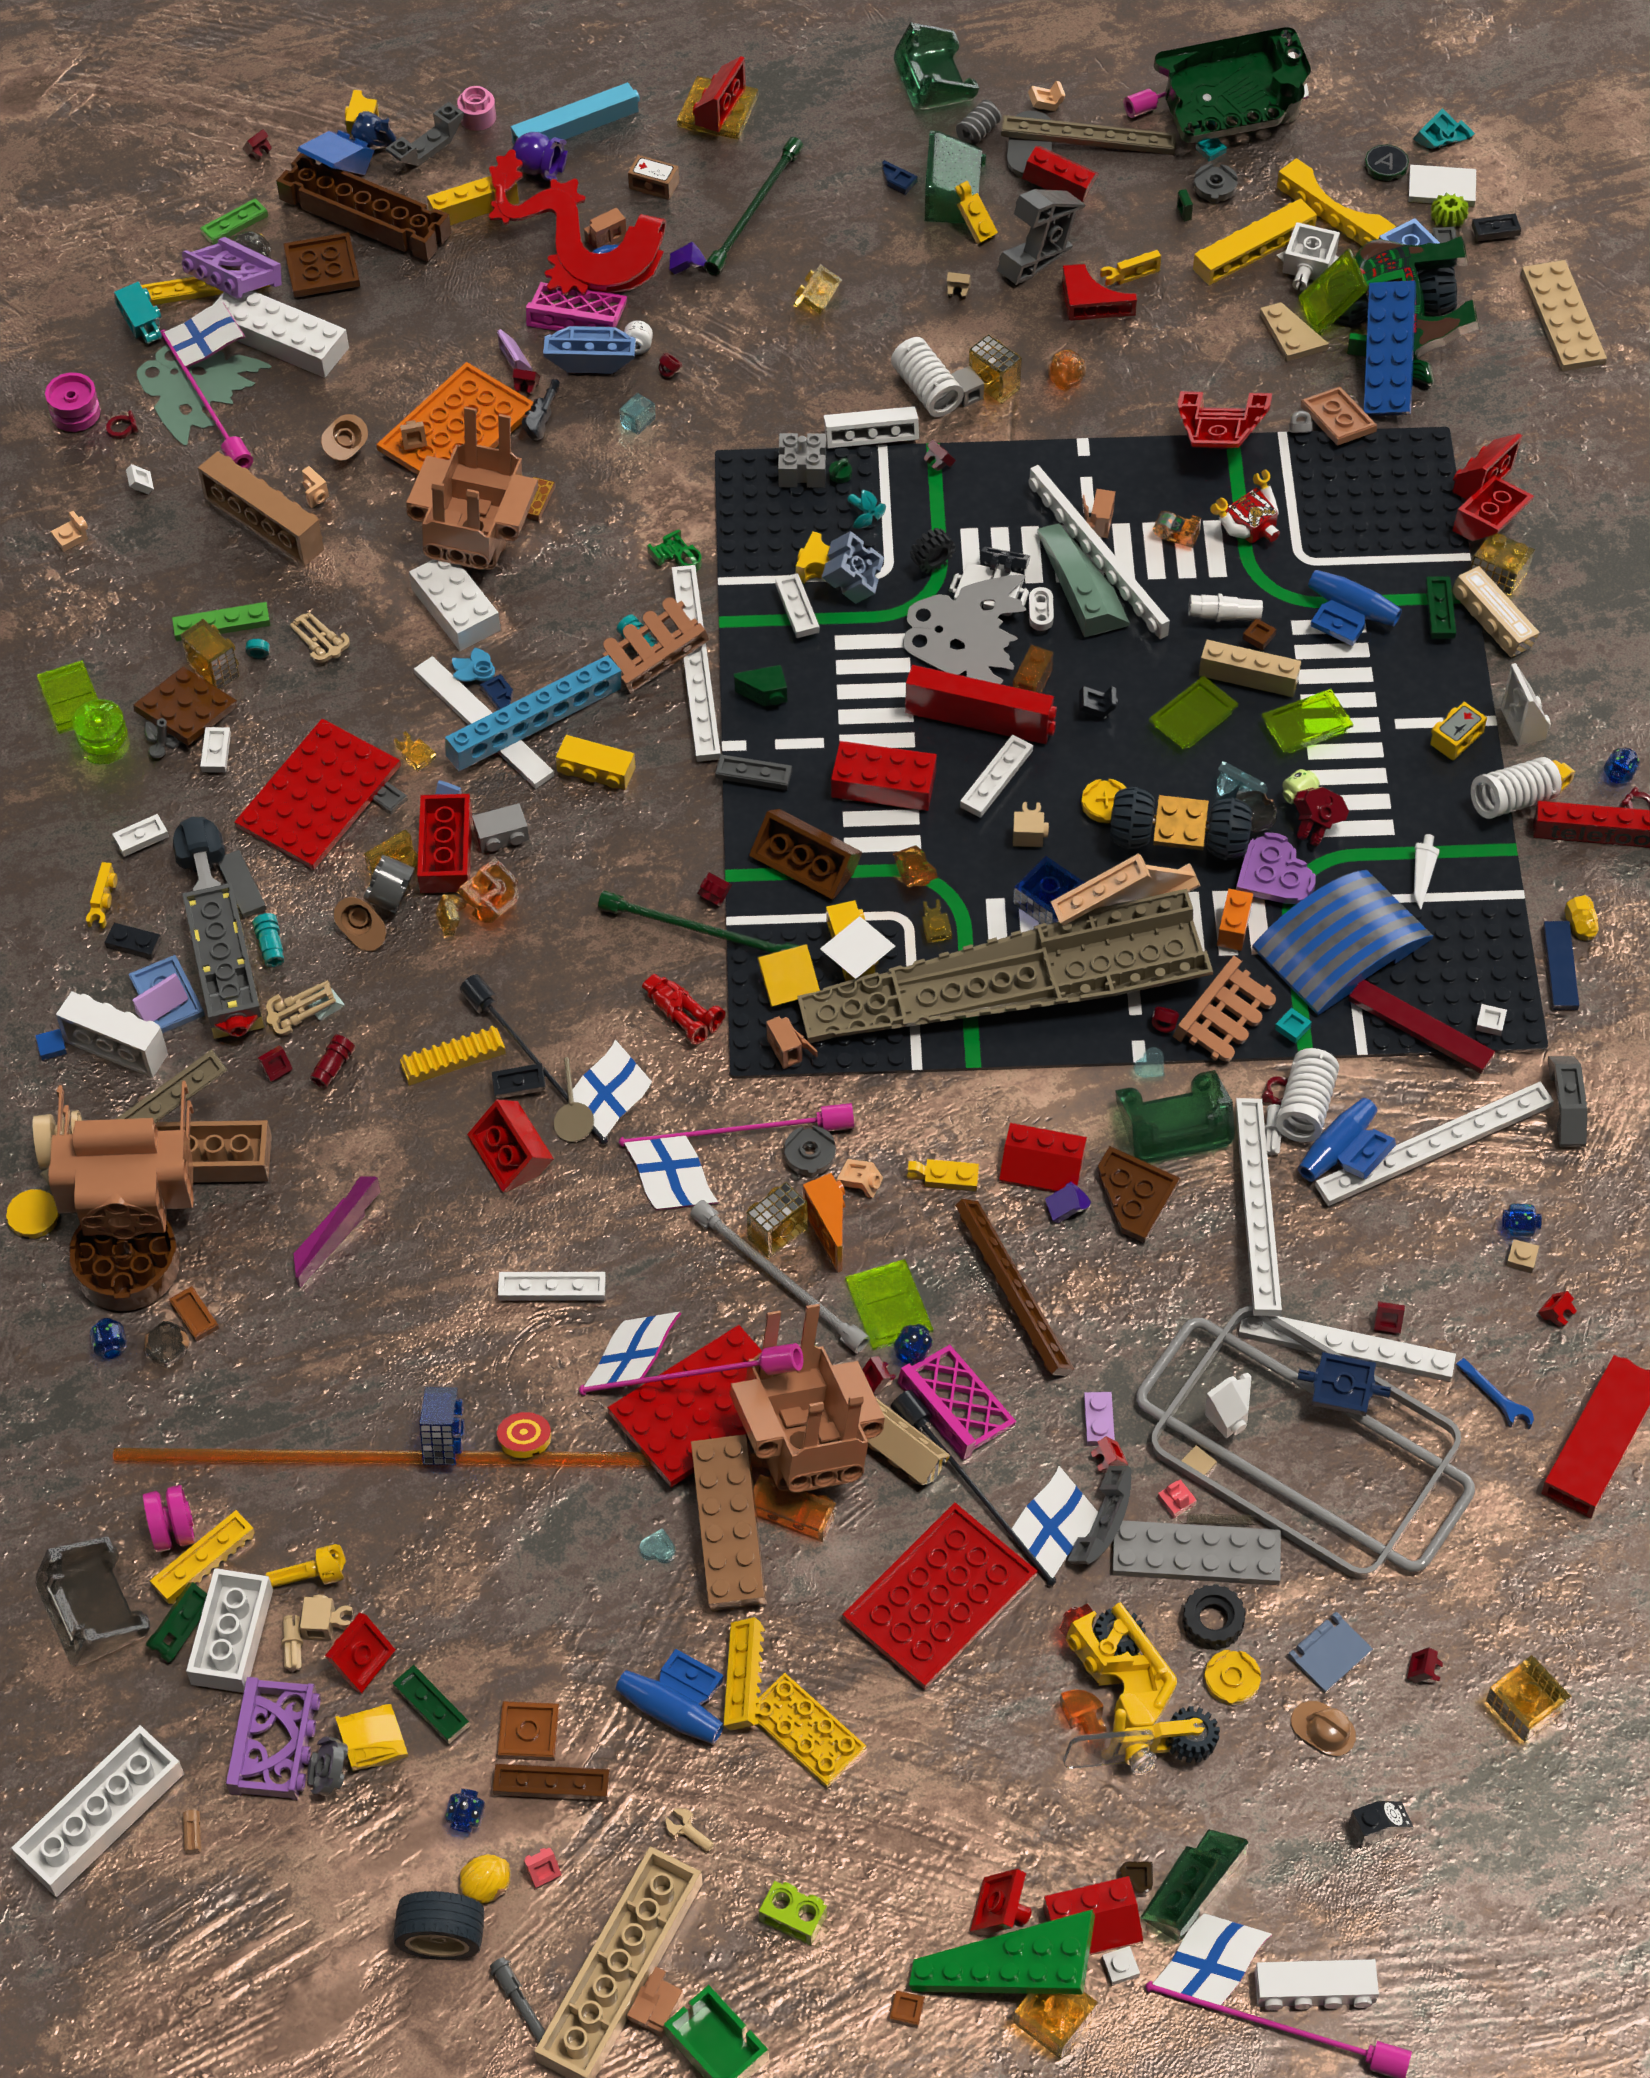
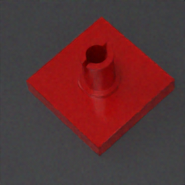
M359 1612L342 1635L335 1640L334 1645L326 1653L325 1657L355 1691L362 1693L396 1649L369 1617Z
M1013 1869L984 1877L970 1929L971 1933L983 1936L1013 1928L1014 1921L1020 1925H1025L1029 1921L1032 1913L1031 1908L1019 1903L1026 1877L1025 1872Z

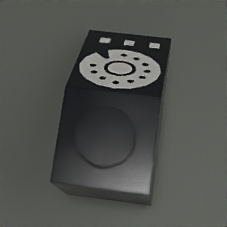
M1376 1801L1352 1810L1349 1825L1360 1849L1414 1829L1405 1807L1400 1801Z

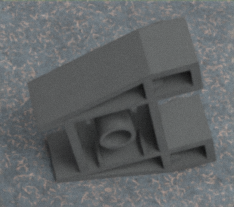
M1034 189L1019 195L1014 215L1031 226L1026 237V243L1002 252L999 257L1000 262L997 271L1014 284H1019L1031 279L1069 251L1073 245L1068 242L1076 212L1085 208L1086 205L1067 191Z

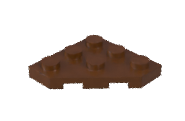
M1109 1146L1098 1165V1174L1121 1233L1145 1243L1179 1185L1180 1178Z

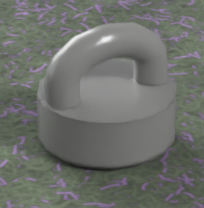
M1306 411L1295 412L1291 416L1289 431L1292 433L1311 432V415ZM1298 417H1305V421H1296Z

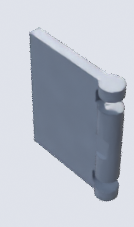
M1337 1612L1331 1615V1619L1338 1624L1336 1627L1326 1619L1296 1646L1297 1650L1303 1654L1301 1658L1294 1650L1287 1654L1289 1659L1324 1693L1332 1688L1373 1650Z

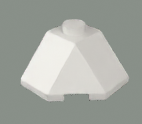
M1249 1373L1242 1374L1239 1377L1240 1380H1237L1234 1376L1228 1377L1207 1393L1205 1415L1226 1439L1232 1434L1238 1435L1247 1426L1251 1376Z

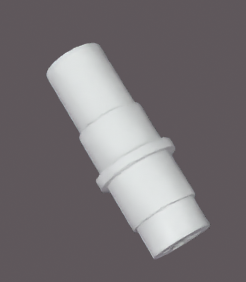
M1220 593L1217 596L1190 595L1188 606L1189 616L1215 619L1216 622H1220V620L1254 621L1256 618L1261 620L1263 611L1262 600L1239 599L1237 597L1223 596Z

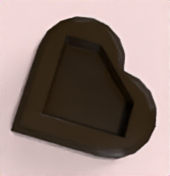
M1129 1861L1120 1867L1119 1878L1130 1877L1134 1894L1137 1897H1146L1152 1891L1153 1862Z

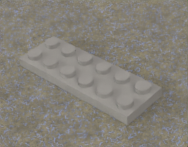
M1123 1520L1114 1537L1112 1575L1280 1585L1281 1530Z

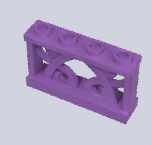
M226 237L218 239V244L193 252L182 251V267L185 273L237 299L241 298L243 293L267 285L273 287L282 285L280 263ZM220 266H232L238 270H226Z
M247 1677L226 1781L231 1795L252 1794L298 1800L299 1791H304L306 1784V1774H303L304 1764H309L311 1747H308L309 1737H314L316 1721L313 1720L314 1711L319 1710L321 1695L317 1693L314 1684L264 1681L255 1677ZM261 1693L281 1696L274 1703L269 1699L261 1697ZM293 1696L300 1697L304 1701V1706L300 1712L293 1711L296 1702L288 1704L285 1710L281 1707L288 1698ZM268 1713L271 1714L264 1724L256 1722L259 1715L265 1716L266 1719ZM277 1718L287 1729L291 1740L283 1749L268 1758L265 1747L252 1738L253 1734H259L268 1730ZM301 1721L300 1730L295 1722ZM255 1750L259 1751L262 1755V1761L259 1762L258 1756L255 1759H250V1753ZM295 1754L294 1762H293V1761L290 1760L289 1758H290L292 1755ZM274 1769L276 1775L282 1778L281 1771L289 1769L291 1777L283 1784H276L270 1779L269 1771ZM263 1774L265 1783L244 1781V1779Z

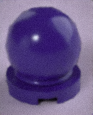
M531 131L523 134L516 140L512 148L516 151V158L523 162V166L519 169L521 172L530 176L542 175V178L549 182L552 179L558 180L556 175L558 172H563L568 151L564 150V145L567 144L564 139L554 137L550 140L540 132Z

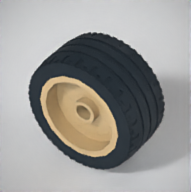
M424 1891L407 1894L399 1900L397 1906L394 1944L399 1950L407 1954L426 1959L460 1960L475 1956L480 1951L483 1938L484 1907L473 1898L455 1893Z

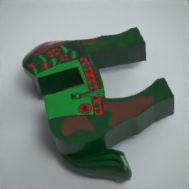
M1460 236L1444 243H1427L1422 245H1406L1383 239L1372 240L1357 252L1354 259L1355 271L1368 292L1369 283L1415 280L1416 302L1412 381L1431 387L1434 384L1432 366L1429 362L1419 360V358L1433 349L1446 346L1461 335L1478 330L1479 324L1473 300L1466 301L1458 309L1443 316H1424V297L1417 272L1419 270L1468 266L1464 240Z

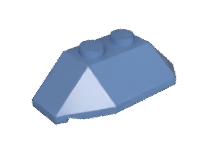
M569 326L555 332L553 335L545 336L543 357L568 373L613 374L634 359L636 338L630 337L616 327Z

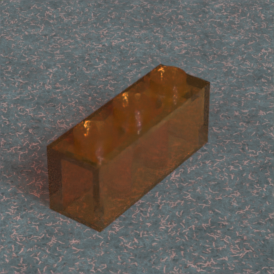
M761 1474L754 1486L758 1518L818 1541H825L837 1515L836 1503L832 1499L824 1495L816 1496L808 1493V1491L796 1493L790 1490L781 1491L776 1487L772 1476L766 1477Z

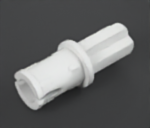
M1276 1104L1268 1106L1267 1123L1265 1125L1267 1153L1270 1156L1280 1153L1282 1134L1276 1127L1280 1105Z

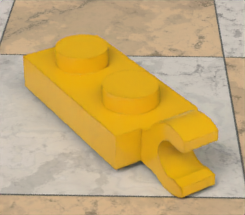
M965 181L954 187L961 199L957 206L976 243L979 244L997 234L998 231L979 194L972 195L969 182Z
M1158 250L1119 262L1117 263V268L1103 267L1100 270V276H1107L1105 280L1106 285H1112L1117 281L1121 285L1159 272L1161 254Z
M101 863L90 900L91 909L86 916L88 927L92 926L94 920H99L102 929L107 924L105 912L111 906L112 888H116L118 880L112 863Z
M927 1159V1165L925 1166L918 1161H908L907 1179L925 1180V1187L977 1191L979 1164Z

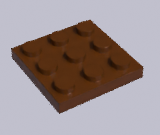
M349 232L283 243L294 298L360 286Z
M182 667L133 704L134 712L156 726L158 719H165L167 722L166 732L188 746L205 733V727L214 726L237 708V700L190 670Z

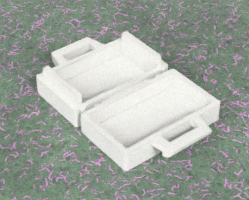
M968 562L963 575H959V573L954 575L949 591L955 593L954 600H956L961 588L988 579L1023 574L1014 572L1009 574L1004 573V570L996 569L994 575V571L990 570V567ZM960 579L958 588L955 589L957 580ZM1023 580L1009 596L1017 599L1019 593H1023L1021 601L1022 605L1025 606L1029 591L1026 588H1021ZM982 601L980 607L982 608L983 605L984 610H992L995 601ZM1004 613L1001 615L1011 616L1012 613Z

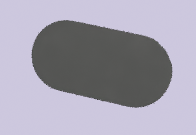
M1024 111L1016 115V117L1051 120L1046 114L1038 111ZM1009 137L1007 166L1009 170L1014 171L1016 176L1022 178L1026 162L1035 146H1041L1052 151V142Z

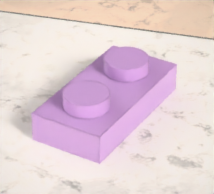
M1084 1392L1087 1446H1098L1097 1441L1105 1436L1115 1440L1112 1393Z

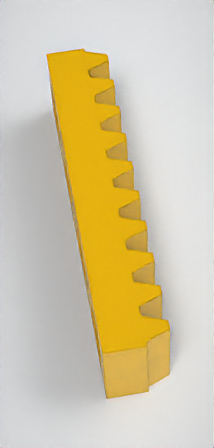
M490 1026L488 1031L481 1029L479 1034L471 1032L467 1038L462 1035L460 1040L457 1041L453 1038L449 1044L442 1042L440 1047L432 1045L430 1050L423 1048L421 1053L414 1051L409 1057L404 1054L400 1059V1063L410 1086L504 1055L506 1050L498 1029Z
M235 1510L150 1580L151 1586L168 1604H174L176 1598L181 1595L188 1583H200L204 1575L208 1576L212 1568L217 1569L219 1563L226 1561L230 1553L235 1554L239 1546L243 1547L247 1539L252 1540L255 1534L254 1528Z
M755 1617L731 1622L724 1726L730 1731L759 1724L755 1715L759 1714L756 1704L760 1703L757 1694L761 1693V1690L757 1684L761 1683L758 1673L762 1672L759 1663L763 1662L759 1653L763 1652L760 1642H764V1638L760 1633L765 1632V1629Z

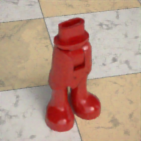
M653 974L642 984V988L648 992L647 996L653 1000L655 1005L664 1012L672 1023L675 1020L686 1031V1038L693 1045L704 1042L708 1037V1031L711 1034L715 1033L725 1018L726 1012L721 1007L715 1005L708 1010L704 1009L689 995L688 991L666 977L660 978L657 974ZM683 1008L690 1012L698 1021H693L683 1012Z

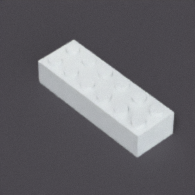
M255 291L243 293L242 297L238 299L223 292L213 304L223 302L246 337L237 340L238 342L324 378L349 349L346 329Z
M139 1726L11 1848L14 1855L34 1877L57 1897L184 1775L180 1762L142 1726Z

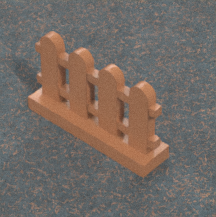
M666 598L662 604L665 612L657 616L655 612L647 611L643 615L645 623L643 627L637 629L633 624L626 625L623 629L625 639L619 643L614 638H607L604 641L603 646L606 652L603 653V656L608 655L620 668L622 681L630 694L709 641L706 630L701 623H698L695 618L690 620L683 611L685 604L682 600L677 603L674 598ZM669 618L678 628L672 634L663 624ZM648 632H651L658 641L652 647L643 637ZM629 645L639 655L632 661L623 650Z
M1236 956L1230 959L1179 1023L1173 1035L1180 1042L1187 1035L1191 1038L1189 1043L1192 1045L1198 1043L1212 1053L1210 1058L1215 1061L1218 1058L1225 1062L1230 1061L1235 1054V1050L1229 1043L1232 1040L1237 1044L1245 1043L1249 1033L1243 1027L1244 1024L1258 1026L1262 1020V1014L1257 1010L1258 1006L1270 1009L1276 1002L1275 995L1270 992L1272 989L1270 986L1266 985L1264 988L1249 977L1251 974L1249 971L1241 972L1238 969L1242 961ZM1228 983L1232 985L1230 990L1225 987ZM1239 990L1254 1002L1250 1005L1237 996L1236 992ZM1214 1000L1219 1003L1216 1007L1211 1005ZM1226 1008L1240 1019L1238 1022H1235L1221 1011ZM1200 1018L1204 1020L1202 1025L1198 1023ZM1211 1025L1226 1036L1224 1040L1209 1031V1026Z

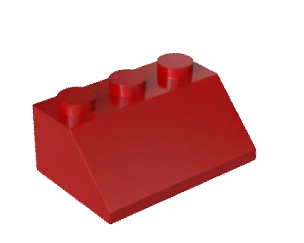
M740 56L721 66L718 73L713 75L711 84L708 88L704 89L700 101L696 102L693 107L692 113L695 115V125L716 132L720 131L746 90L745 57Z
M1035 146L1026 162L1022 179L1046 190L1067 191L1081 202H1084L1099 173L1041 146Z
M1517 433L1494 439L1487 447L1483 446L1475 458H1470L1465 468L1459 469L1453 478L1455 484L1452 492L1468 500L1494 475L1503 479L1513 469L1523 435Z
M1494 475L1458 508L1452 531L1471 541L1497 534L1533 500L1534 495Z
M496 1099L467 1134L502 1192H508L539 1177L554 1160L518 1101Z
M1010 1123L1004 1147L999 1183L1052 1193L1064 1188L1069 1182L1078 1186L1086 1153L1087 1137Z
M1129 1876L1044 1896L1043 1910L1047 1922L1093 1910L1095 1919L1089 1956L1143 1943L1138 1905Z

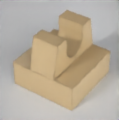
M948 272V296H953L954 290L960 288L962 290L961 297L966 298L971 287V276Z

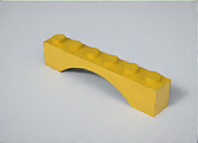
M1297 158L1278 173V189L1296 201L1301 198L1317 216L1361 246L1372 240L1379 239L1380 235L1396 228L1394 224L1381 215L1354 211L1335 202L1320 188L1315 179L1313 169Z

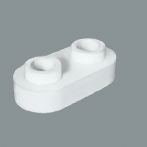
M1038 587L1029 594V622L1036 630H1047L1053 625V594L1047 588Z

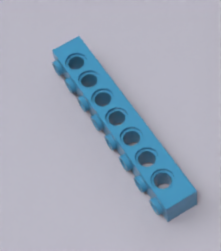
M607 655L446 736V757L458 771H461L621 689L620 668Z

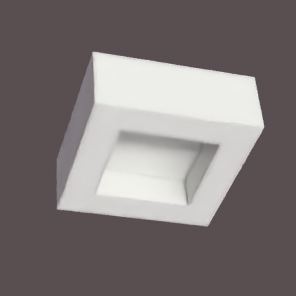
M132 464L126 469L129 487L149 494L154 489L150 471Z
M1482 1004L1476 1030L1501 1036L1507 1010Z
M1130 1946L1102 1955V1961L1112 1986L1140 1977V1971Z

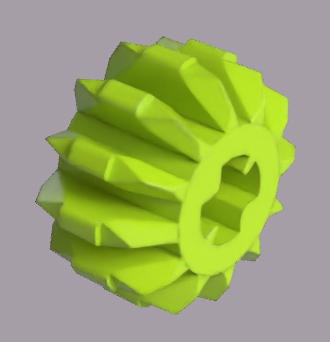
M1446 192L1444 196L1438 195L1431 205V220L1436 222V226L1461 227L1468 218V202L1464 201L1463 196L1457 197L1456 193L1449 195Z

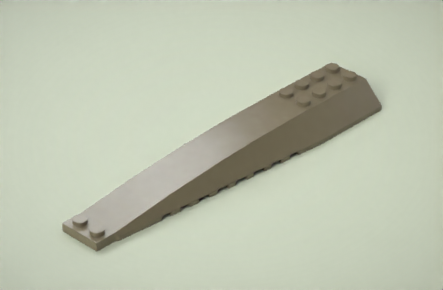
M1183 889L1096 908L1064 926L1060 924L1059 920L1049 925L1043 923L1034 926V929L1021 933V930L1012 932L1011 936L997 940V937L987 940V943L978 946L968 945L963 947L961 951L951 954L944 952L934 959L927 961L925 959L917 960L910 966L902 967L900 965L890 968L889 972L883 974L873 973L826 987L822 991L803 994L797 997L808 1042L813 1043L836 1037L1117 996L1212 975L1213 970L1207 951L1202 950L1193 921V906L1188 890Z

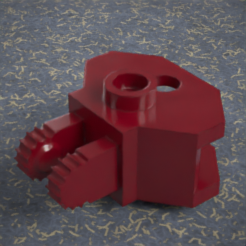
M1324 787L1298 791L1294 798V803L1300 814L1298 820L1302 821L1297 836L1299 839L1305 840L1311 828L1314 827L1310 839V844L1313 846L1320 844L1326 829H1331L1332 824L1345 821L1349 813L1343 797Z

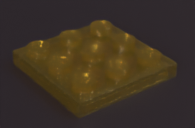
M697 76L678 116L677 127L739 140L758 98V89L746 86L745 92L720 131L716 132L695 125V115L692 113L693 107L696 102L700 101L704 89L708 88L711 84L710 78Z

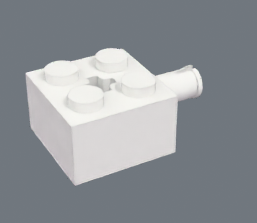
M1296 222L1285 252L1283 273L1296 275L1292 283L1296 290H1298L1300 283H1302L1300 291L1305 290L1309 279L1326 283L1337 253L1340 232Z

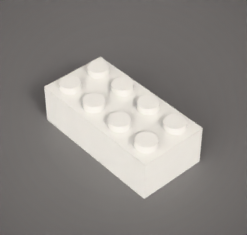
M433 559L409 571L412 591L459 651L501 630L498 611L461 565Z
M71 991L56 1014L66 1043L151 1078L155 1076L168 1056L161 1027L153 1021L146 1022L139 1019L131 1012L124 1013L108 1003L102 1004L86 994L80 995Z
M214 1568L186 1670L191 1685L244 1693L246 1679L251 1676L273 1593L269 1576Z

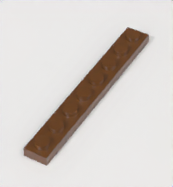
M961 1199L955 1205L960 1213V1219L967 1225L972 1234V1240L979 1246L984 1255V1261L991 1267L998 1285L1003 1288L1008 1297L1009 1305L1016 1311L1020 1318L1021 1326L1028 1332L1032 1339L1033 1347L1044 1360L1045 1368L1052 1375L1068 1376L1075 1370L980 1203L975 1200Z

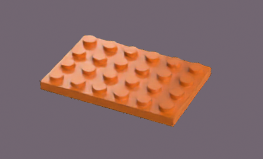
M466 362L376 444L377 450L418 475L426 456L450 460L456 444L462 445L465 443L464 407L477 410V445L496 448L499 445L498 415L511 416L512 433L522 424L525 412L531 411L533 401ZM415 420L416 423L423 421L427 446L404 450L400 425H406L407 421Z

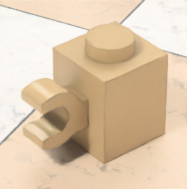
M1024 802L1022 812H1014L1013 846L1043 847V837H1048L1049 823L1044 822V813L1041 812L1040 803H1036L1035 810H1028L1027 802Z
M324 1595L304 1597L300 1624L303 1639L331 1641L333 1627L346 1630L350 1625V1621H344L341 1618L344 1615H353L352 1607L341 1606L335 1611L332 1598Z

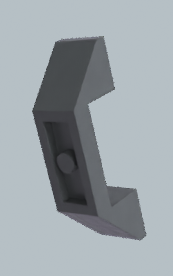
M450 102L446 103L433 113L435 125L433 128L412 143L401 136L386 147V152L401 162L420 166L451 143L464 117V112Z
M1548 1056L1550 1081H1555L1560 1112L1557 1122L1559 1146L1586 1147L1587 1102L1581 1063L1575 1056Z

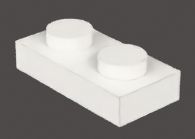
M205 727L200 765L202 772H226L231 737L230 728Z
M158 814L112 834L123 857L169 837L168 831Z

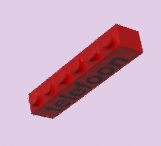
M1538 801L1534 814L1533 838L1650 848V810Z

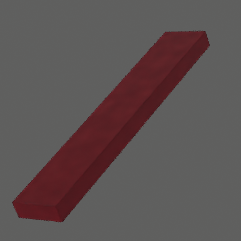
M1366 980L1358 983L1349 996V1002L1480 1074L1484 1072L1495 1056L1494 1050Z

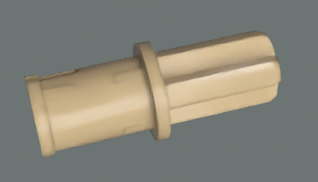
M292 1615L285 1616L282 1619L284 1639L281 1641V1646L284 1648V1667L290 1672L300 1670L303 1639L300 1638L301 1618L297 1615L294 1616L293 1622Z

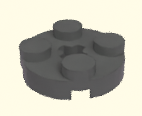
M1213 164L1200 167L1196 171L1193 183L1194 191L1214 205L1231 198L1237 192L1238 186L1236 172L1223 164L1220 167H1213Z
M812 1126V1129L797 1128L790 1133L785 1141V1161L795 1172L806 1175L809 1178H815L820 1173L827 1171L835 1161L836 1146L834 1138L827 1130L818 1126ZM805 1148H816L814 1154H806Z
M325 1736L317 1743V1745H321L318 1753L313 1752L311 1755L307 1775L308 1784L314 1786V1789L310 1791L313 1794L327 1796L334 1789L342 1787L344 1781V1773L342 1772L343 1761L348 1753L347 1744L341 1743L339 1739Z

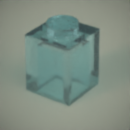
M636 393L619 409L621 425L626 430H631L637 435L656 419L655 403L639 393Z

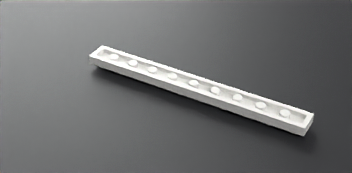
M1036 465L1030 468L1029 486L1032 491L1037 492L1042 498L1044 505L1054 512L1058 522H1062L1065 525L1070 536L1075 538L1080 543L1082 550L1091 556L1096 567L1106 574L1110 584L1115 585L1120 591L1122 598L1125 601L1128 600L1133 606L1136 615L1141 616L1146 622L1148 629L1154 632L1159 639L1168 636L1170 620L1041 467Z
M695 565L672 567L677 603L682 600L685 604L683 611L689 619L695 618L703 626ZM704 643L683 658L697 762L717 760L721 754L706 643Z
M1538 1082L1396 1145L1365 1180L1342 1169L1317 1180L1315 1187L1328 1206L1333 1205L1553 1106L1554 1100L1543 1084Z
M1236 1098L1235 1110L1253 1315L1281 1316L1282 1306L1262 1099Z

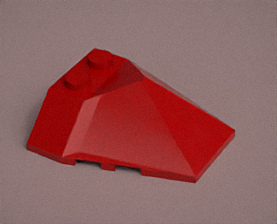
M1180 391L1177 407L1191 446L1214 449L1239 448L1270 410L1272 393H1249L1246 408H1204L1203 392Z

